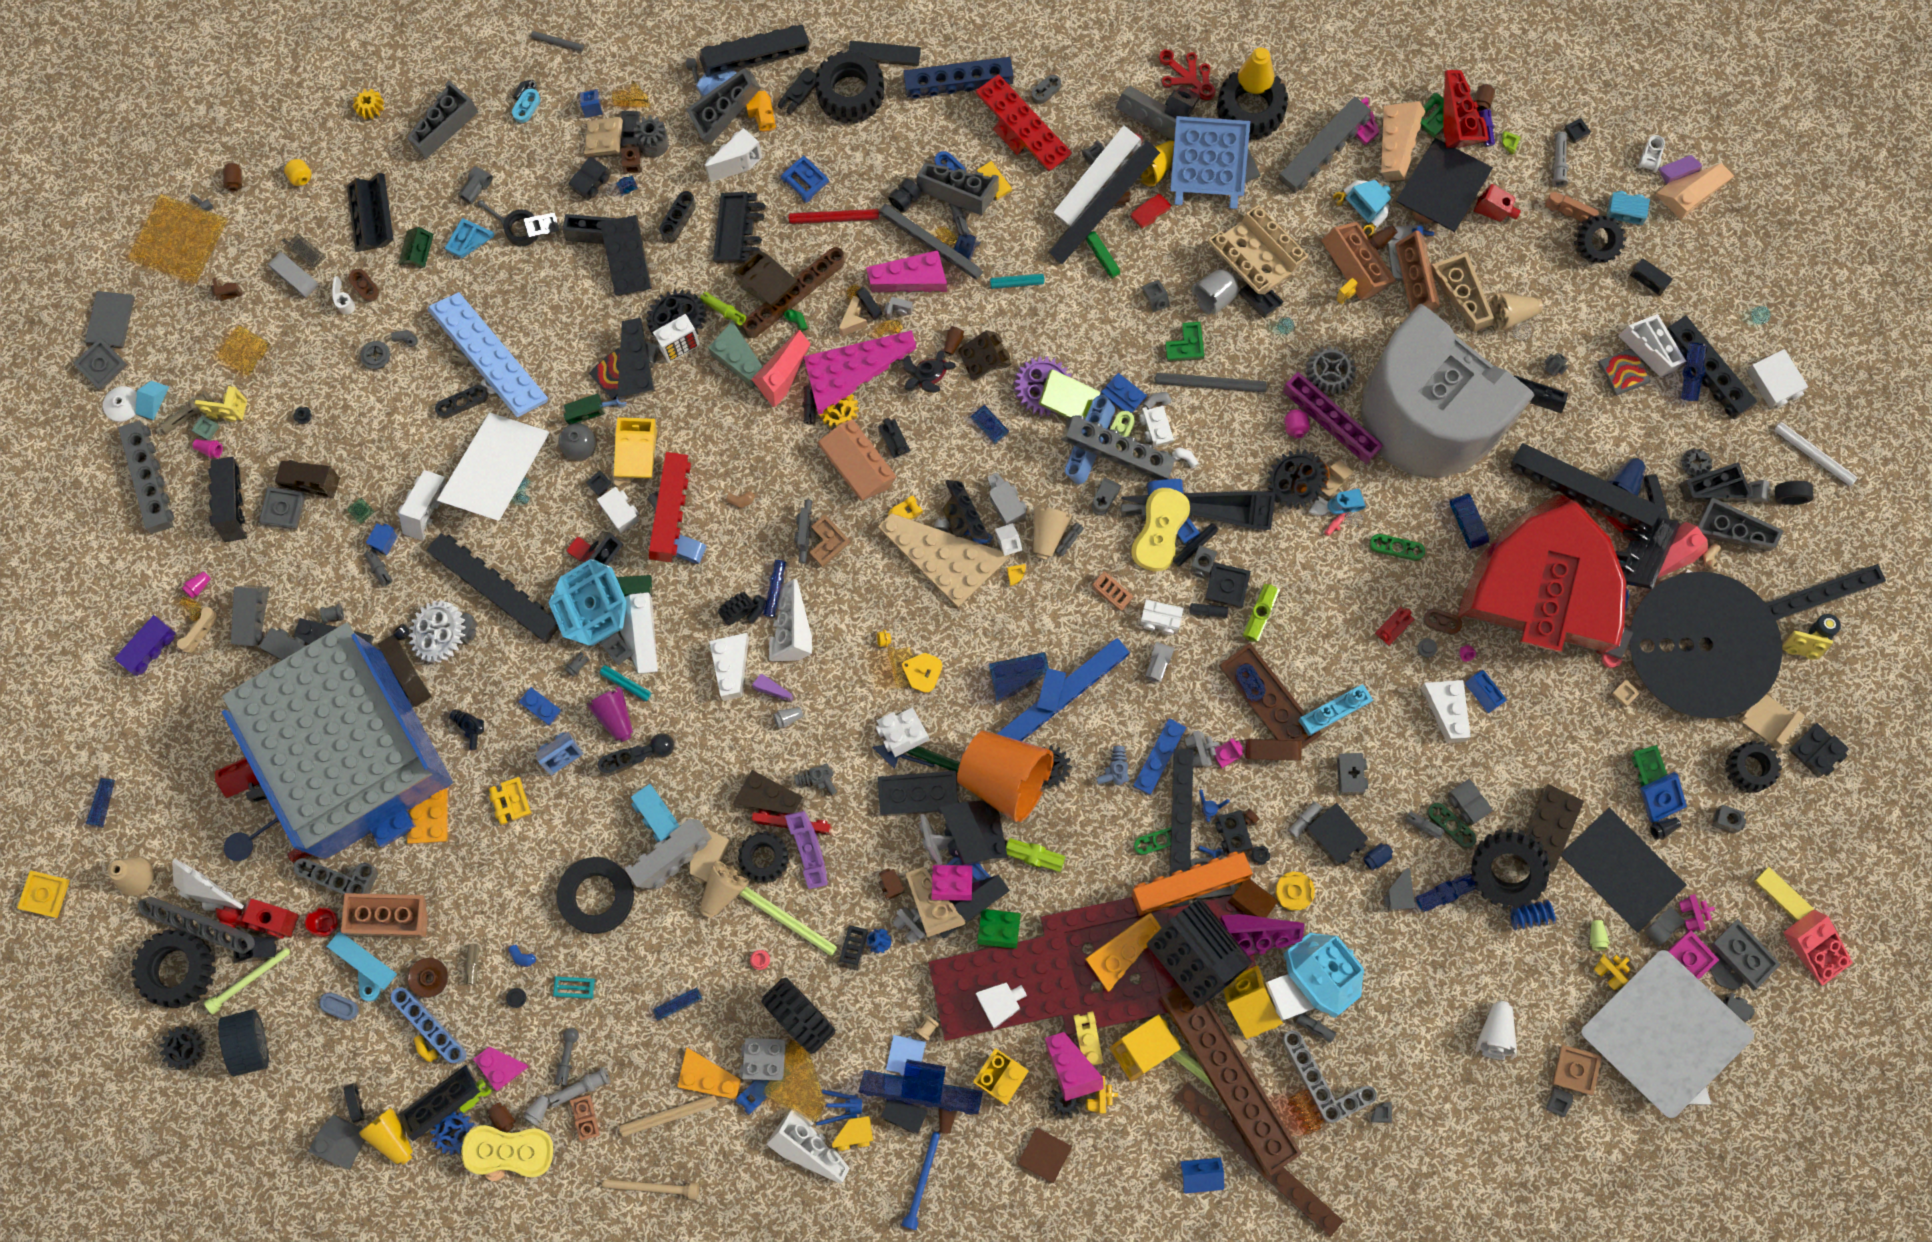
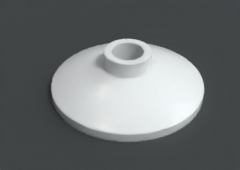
M126 386L116 387L109 391L103 401V410L106 416L117 422L133 418L136 415L137 392ZM122 399V402L117 404V401Z

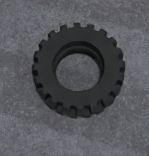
M847 50L846 53L839 51L836 52L837 55L835 56L830 55L827 57L828 61H823L816 72L815 89L820 108L824 109V113L827 116L832 115L833 120L838 121L841 119L842 123H848V121L858 123L860 119L862 121L867 120L868 115L873 116L876 113V108L879 109L882 105V100H884V79L879 64L875 60L872 61V57L868 54L863 56V52L860 51L853 53L852 50ZM846 77H856L867 84L860 94L852 97L839 95L833 90L835 84Z
M1238 69L1237 73L1232 72L1224 80L1220 88L1217 101L1218 118L1250 121L1249 140L1252 137H1256V140L1262 139L1264 134L1268 137L1272 134V131H1276L1284 120L1288 105L1286 86L1284 83L1281 84L1279 76L1274 77L1273 85L1263 93L1258 94L1267 101L1269 108L1260 113L1246 112L1236 102L1237 97L1249 93L1243 89V86L1238 81Z
M1507 828L1506 832H1502L1501 829L1496 830L1494 835L1488 834L1485 836V840L1480 841L1474 852L1471 864L1472 881H1475L1474 886L1476 890L1482 891L1481 896L1485 900L1490 898L1491 904L1495 906L1497 903L1503 904L1502 908L1507 909L1509 905H1513L1514 909L1520 908L1523 903L1525 906H1528L1532 903V899L1537 900L1541 896V892H1544L1547 887L1550 873L1549 855L1547 851L1543 850L1544 845L1540 841H1535V836L1532 834L1526 836L1523 830L1519 829V832H1513V828ZM1503 854H1515L1528 863L1530 873L1526 879L1520 882H1505L1493 873L1491 869L1492 861Z
M164 930L163 934L156 933L152 935V940L146 939L143 942L144 947L142 949L138 948L136 952L138 954L137 960L133 959L132 962L135 970L131 971L132 977L136 978L133 984L135 988L140 989L138 993L142 997L147 998V1001L159 1006L179 1008V1006H189L190 1002L196 1003L200 1000V994L205 995L208 992L206 987L208 984L213 983L214 979L211 978V975L216 973V967L212 966V963L215 962L214 955L210 954L212 950L209 945L205 944L203 939L181 930ZM176 950L183 951L189 961L187 976L179 985L172 988L165 987L159 978L160 964L169 953Z
M781 978L762 997L761 1003L808 1053H816L835 1034L836 1029L788 978Z

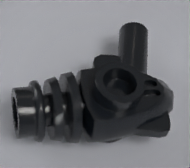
M454 709L449 718L465 731V737L470 738L469 749L477 750L478 735L484 732V720L478 719L467 712Z

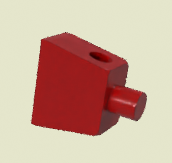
M1491 184L1478 197L1473 212L1501 222L1507 216L1516 220L1521 210L1513 206L1516 200L1513 195Z

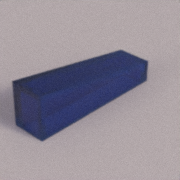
M100 778L86 821L87 825L104 827L115 780Z
M696 987L652 1010L657 1021H660L704 999L699 988Z

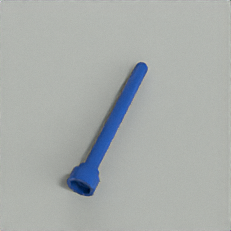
M935 1131L932 1133L909 1214H906V1217H903L901 1226L917 1230L919 1222H917L918 1217L916 1216L940 1138L939 1132Z

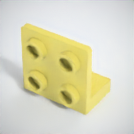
M228 386L227 392H225L223 397L224 404L195 400L194 404L209 419L217 420L219 417L229 422H236V420L243 421L247 399L236 387Z

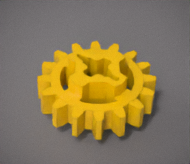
M851 394L837 403L841 409V414L836 409V405L833 404L824 409L823 414H819L820 418H824V425L829 422V428H832L834 425L837 427L842 423L857 419L856 413L859 412V407L856 406L858 401L854 400V395Z

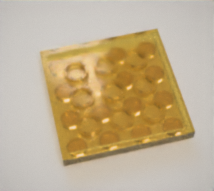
M160 194L128 257L133 261L197 283L228 220L226 217Z

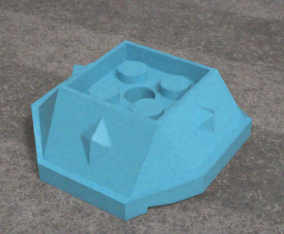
M589 559L559 578L554 594L548 603L563 637L593 646L623 629L627 601L612 567Z
M1309 933L1302 938L1301 942L1296 943L1283 953L1289 976L1316 1009L1336 1018L1361 997L1364 968L1354 957L1353 950L1348 949L1338 936Z

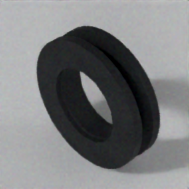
M589 857L577 861L564 872L557 887V905L563 918L576 929L590 934L606 933L617 928L628 917L634 902V888L628 874L617 863L602 857ZM592 876H603L609 879L615 889V900L612 906L606 912L599 915H588L582 912L576 902V892L579 885L585 879Z

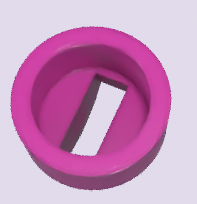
M1465 645V647H1460L1459 655L1463 661L1468 662L1475 658L1476 651L1471 645Z

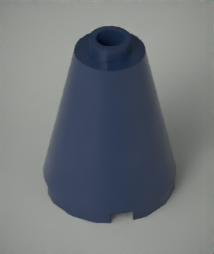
M1631 458L1609 477L1606 482L1638 496L1646 466L1641 459Z

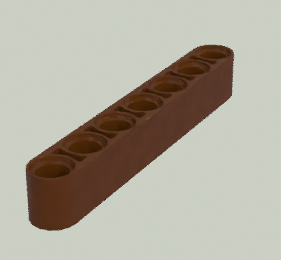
M839 247L829 249L796 276L795 279L799 283L779 301L785 303L783 306H776L774 304L771 307L763 303L746 317L743 323L745 334L750 338L758 337L779 320L786 310L792 309L841 269L845 263L842 249ZM835 256L840 257L839 260H832ZM820 268H826L824 272L818 271ZM807 279L813 280L811 283L804 282ZM794 290L798 291L796 295L790 294ZM766 313L770 314L768 318L762 317ZM750 325H756L755 329H748Z

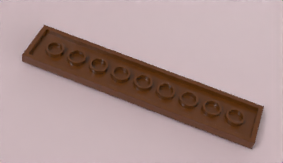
M1180 986L1160 997L1159 999L1267 1176L1272 1175L1302 1155L1299 1147L1209 1001L1197 1008Z

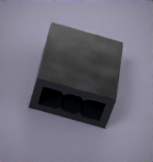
M1338 803L1334 804L1305 830L1335 866L1340 863L1345 865L1352 859L1351 853L1354 851L1359 853L1367 846L1364 842L1368 840V837Z

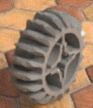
M1330 345L1327 346V350L1321 347L1319 352L1317 350L1314 351L1313 356H1310L1309 362L1306 363V368L1308 369H1306L1305 374L1309 375L1307 380L1313 381L1312 384L1314 386L1317 385L1319 390L1323 389L1325 395L1328 391H1330L1331 395H1334L1335 390L1338 394L1342 393V389L1348 390V385H1352V379L1356 377L1354 373L1356 366H1352L1355 361L1349 360L1351 355H1345V349H1342L1341 352L1338 351V346L1334 350L1331 349ZM1318 363L1323 370L1320 376L1316 369ZM1342 365L1345 369L1344 378L1341 376V372L1339 371ZM1328 368H1329V369H1334V368H1335L1334 372H1332V371H1331V372H1329V371L1327 372Z

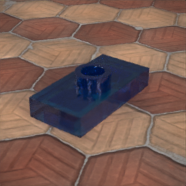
M985 404L970 416L974 423L994 444H997L1009 434V430Z

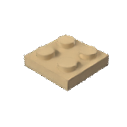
M620 117L588 121L584 154L587 157L620 153L623 120Z

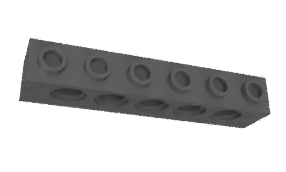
M1073 415L1067 419L1061 437L1062 441L1153 479H1169L1176 459L1170 456V453L1155 450L1150 444L1136 442L1137 440L1133 437L1119 435L1118 431L1105 429L1099 423L1088 422L1080 415ZM1082 429L1086 430L1087 437L1082 434ZM1099 436L1104 439L1105 444L1099 441ZM1116 443L1121 446L1122 451L1116 448ZM1133 450L1138 453V458L1133 455ZM1150 457L1155 460V465L1151 464Z
M140 420L118 427L145 529L154 534L174 527L172 522L175 520L174 514L168 507L170 499L163 489L165 481L159 475L158 470L161 467L159 461L154 457L156 449L149 438L151 436L150 428L148 425L145 426ZM146 457L145 461L140 463L141 459ZM151 474L148 479H145L146 475ZM155 490V494L149 497L150 493ZM160 507V510L154 514L155 509Z

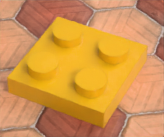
M30 870L17 909L58 918L70 880Z

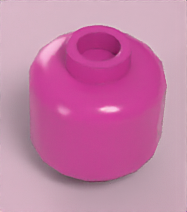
M1294 409L1289 411L1284 417L1285 430L1289 436L1299 439L1309 432L1310 424L1307 413L1300 409Z

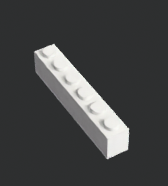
M1123 125L1055 209V216L1070 227L1141 146V139Z

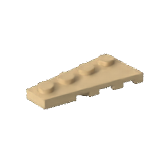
M925 867L905 873L927 937L965 924L963 917L959 915L949 900H932V877Z

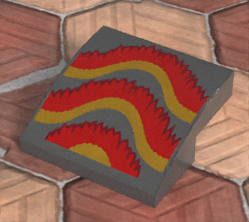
M1632 349L1625 350L1598 362L1599 368L1607 377V384L1616 396L1650 383V378L1643 363Z

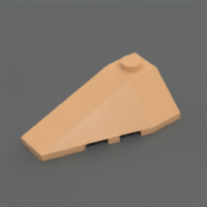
M1720 163L1669 182L1655 195L1682 220L1731 180L1734 175Z

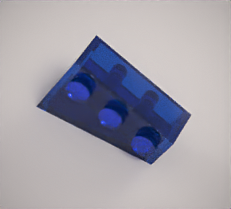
M1046 652L989 663V673L996 705L1045 678L1047 668H1049Z

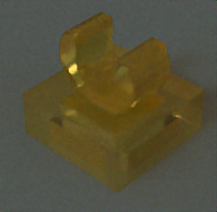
M939 226L935 231L938 234L936 238L942 239L946 245H954L958 240L947 227Z

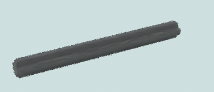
M1156 373L1155 383L1257 392H1265L1267 387L1266 381L1171 373Z

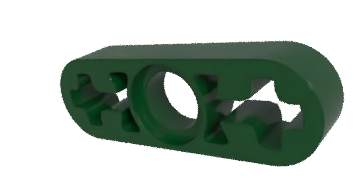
M1434 803L1428 808V817L1437 826L1443 828L1444 832L1462 848H1470L1476 843V834L1443 804ZM1433 808H1434V809L1440 808V810H1441V811H1440V814H1441L1443 817H1445L1446 814H1447L1449 817H1447V818L1443 821V823H1441L1440 821H1441L1443 818H1442L1441 816H1439V815H1437V816L1435 817V816L1433 815V813H1434ZM1449 820L1456 822L1457 829L1455 831H1450L1447 828L1446 824ZM1461 828L1464 829L1461 833L1464 836L1470 835L1471 838L1469 840L1471 841V843H1464V837L1461 834H1459L1458 836H1456L1455 834L1458 833Z

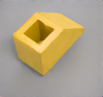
M870 1116L849 1119L833 1141L832 1147L837 1148L838 1151L849 1150L850 1145L857 1144L858 1148L870 1146V1142L874 1141Z

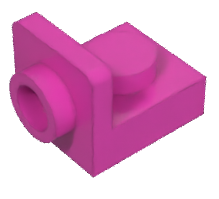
M1231 738L1227 743L1216 748L1214 758L1222 769L1241 758L1243 747L1238 740L1235 742L1234 738Z

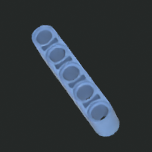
M1099 395L1094 398L1085 420L1091 423H1099L1103 428L1108 429L1115 413V406L1105 395ZM1082 429V434L1087 437L1086 430ZM1099 436V441L1102 443L1103 438ZM1074 446L1065 467L1066 475L1075 484H1083L1089 476L1097 455Z
M405 988L393 990L391 993L393 1004L450 1063L461 1064L464 1062L467 1056L466 1050L414 994ZM405 992L406 999L400 1003L398 997L401 993ZM418 1006L419 1014L413 1017L412 1009ZM428 1021H432V1029L426 1031L425 1024ZM441 1035H445L446 1042L440 1046L438 1039ZM458 1049L460 1055L456 1060H453L452 1052Z

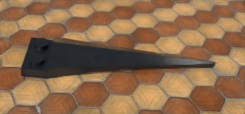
M1235 490L1182 493L1189 501V514L1251 529L1271 530L1276 494L1274 491ZM1150 495L1122 496L1121 498L1126 501L1146 505Z

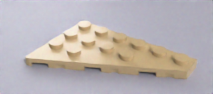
M892 513L878 526V529L957 608L1011 557L1010 555L1004 556L1000 550L962 537H956L953 534Z

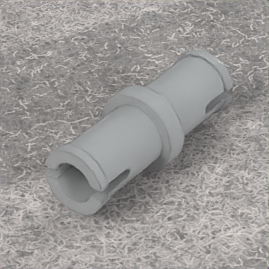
M1313 801L1303 814L1300 813L1298 815L1299 818L1288 829L1289 833L1298 838L1304 829L1312 824V820L1323 808Z

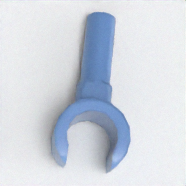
M616 397V400L602 402L603 407L617 405L623 408L627 405V402L621 403L619 402L620 399Z

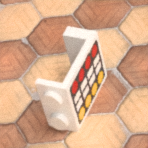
M686 314L653 332L660 344L658 347L668 363L700 345L695 328Z

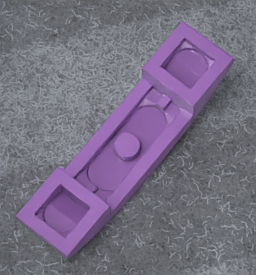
M801 811L786 815L785 818L790 833L794 834L805 868L803 874L808 889L827 885V875L821 848L806 812Z

